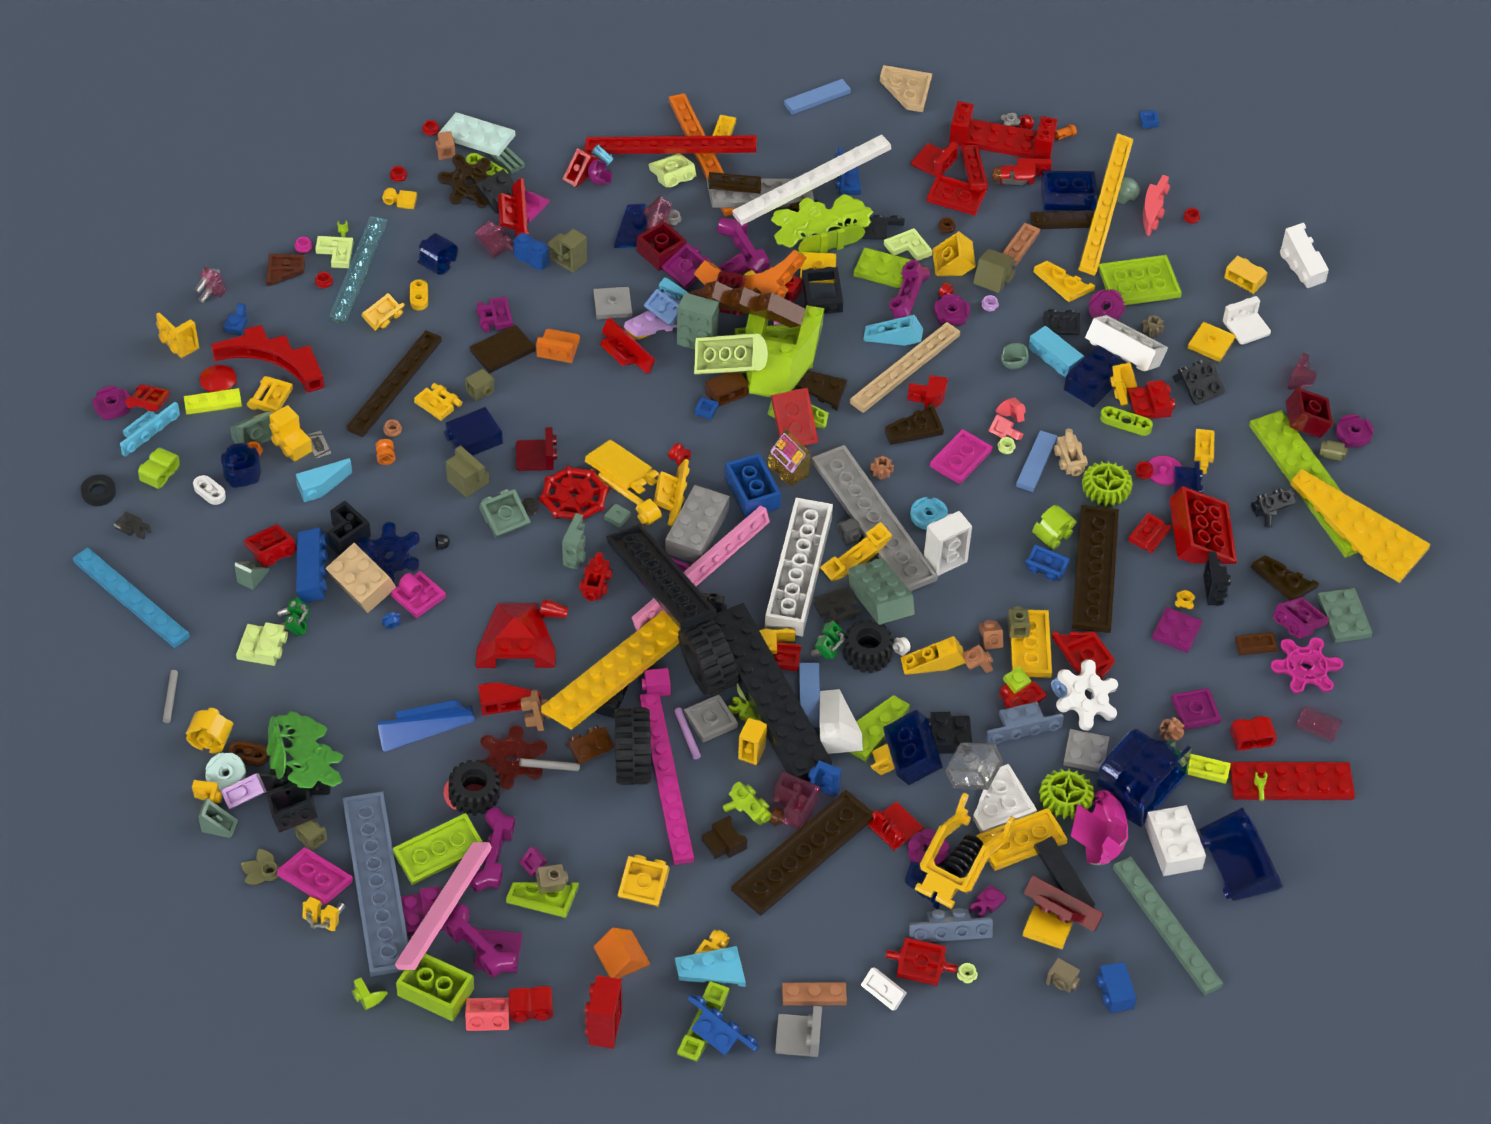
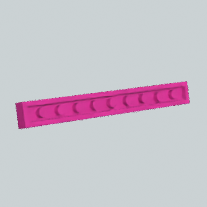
M659 692L640 695L641 707H646L650 711L651 758L673 864L694 862V855Z

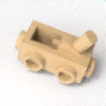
M1066 429L1065 436L1057 438L1054 452L1056 456H1060V469L1065 470L1066 475L1079 476L1085 471V466L1088 464L1087 457L1083 455L1082 444L1080 441L1078 442L1076 435H1073V430Z

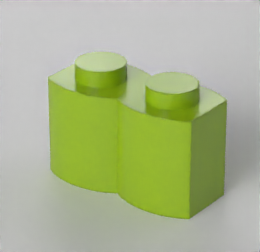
M159 447L150 454L149 460L139 466V480L160 489L180 465L179 456Z

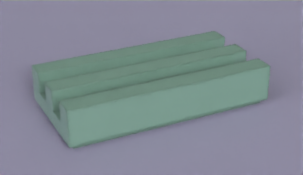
M507 146L500 154L503 158L490 154L510 174L525 167V163Z

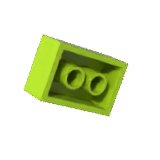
M425 953L415 970H404L397 980V996L453 1022L466 1003V998H469L474 990V977Z

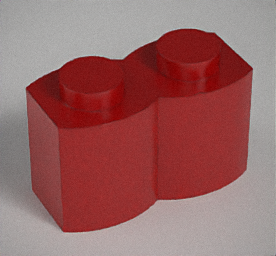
M1257 716L1252 720L1237 719L1232 722L1230 727V734L1238 751L1250 750L1255 747H1270L1275 744L1277 738L1270 717Z
M539 986L530 989L515 988L509 990L510 1019L523 1023L530 1019L546 1021L552 1018V987Z

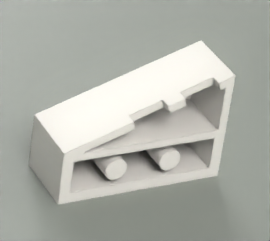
M1304 223L1286 228L1280 254L1290 265V268L1298 275L1300 281L1307 288L1326 282L1329 269L1320 252L1314 250L1311 244L1314 241L1312 237L1308 238L1304 230L1306 226Z

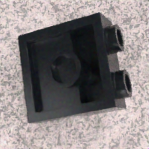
M1208 551L1203 572L1207 605L1221 606L1225 603L1224 598L1228 597L1227 586L1231 585V576L1227 574L1226 566L1221 567V561L1217 559L1216 551Z
M930 712V718H926V728L930 730L928 746H932V754L973 752L970 716H951L950 712Z

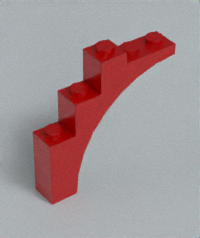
M262 325L244 329L245 335L211 344L214 361L233 358L259 359L278 365L293 374L303 385L307 393L324 388L323 375L310 345L292 350L286 335L268 340Z

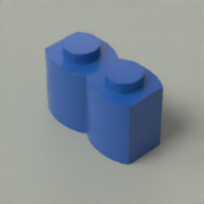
M520 233L513 240L515 258L528 263L531 267L538 270H543L549 264V247L545 243L535 241L530 235Z

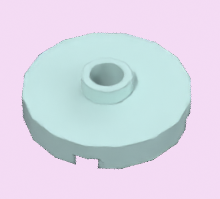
M219 753L210 759L205 769L206 781L218 783L220 791L246 777V766L242 759L234 753ZM229 771V775L224 776V772Z

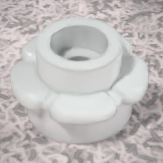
M897 637L894 639L893 650L895 653L904 656L910 651V643L907 638Z

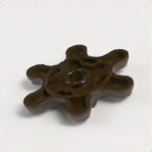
M454 155L452 162L456 168L455 171L451 173L440 172L438 174L439 182L452 186L454 190L449 197L451 203L458 205L463 199L468 198L471 201L474 200L479 208H485L488 203L475 187L476 184L489 177L486 171L491 166L490 160L481 158L477 164L471 165L465 161L462 155ZM466 180H472L475 184L467 185Z

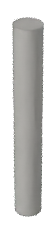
M177 670L170 671L162 720L164 723L171 722L178 678Z
M520 758L519 765L522 767L579 771L580 769L579 763Z

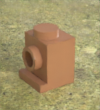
M451 131L437 133L438 140H435V145L438 151V159L453 158L455 155V144Z

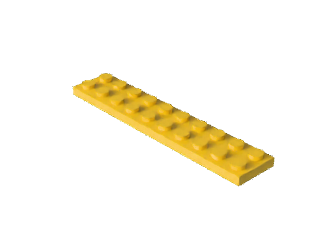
M664 610L542 705L541 712L572 730L641 675L644 670H647L677 646L680 642L678 639L680 628Z

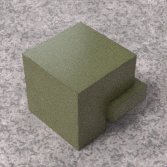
M988 249L979 258L973 284L999 293L1004 288L1005 282L1009 283L1015 276L1016 271L1012 269L1015 258Z
M461 445L455 449V456L446 461L447 481L466 498L490 483L489 473L485 471V467Z

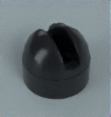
M436 534V549H446L450 543L449 537L443 534Z

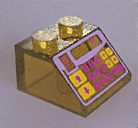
M785 430L769 451L768 465L780 475L784 482H787L792 487L809 477L810 452L788 430Z

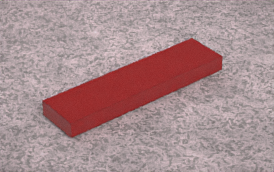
M961 145L960 152L970 190H987L988 183L978 145Z

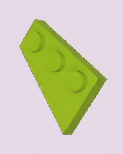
M513 882L506 897V903L566 918L578 891L579 882H571V885H565L562 891L539 894L537 882Z

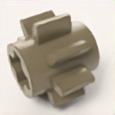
M1156 315L1148 316V319L1142 322V332L1146 333L1149 337H1158L1159 332L1163 333L1164 320H1161Z

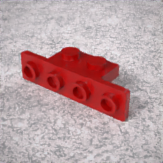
M519 178L513 184V196L504 193L498 196L500 226L515 230L516 237L520 233L529 235L527 230L528 216L526 215L527 202L525 200L526 187L524 185V178Z
M608 318L602 330V333L607 338L602 339L600 345L620 365L636 364L646 374L650 373L655 358L612 318Z

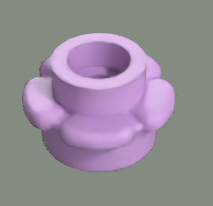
M988 295L982 300L981 306L984 310L992 312L999 307V303L995 296Z

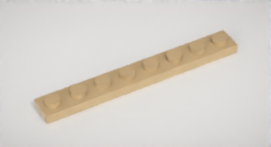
M946 322L850 398V404L862 413L866 412L960 336V331Z

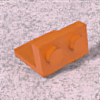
M546 329L543 338L538 337L536 342L537 357L572 363L580 342V335Z

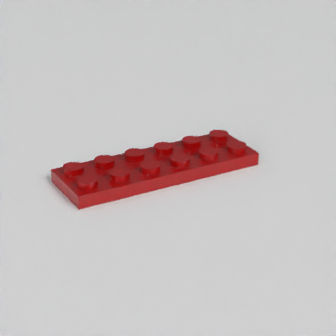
M1230 762L1229 772L1233 800H1259V789L1254 784L1256 772H1258L1259 778H1263L1264 772L1268 775L1264 786V800H1354L1355 797L1350 762Z

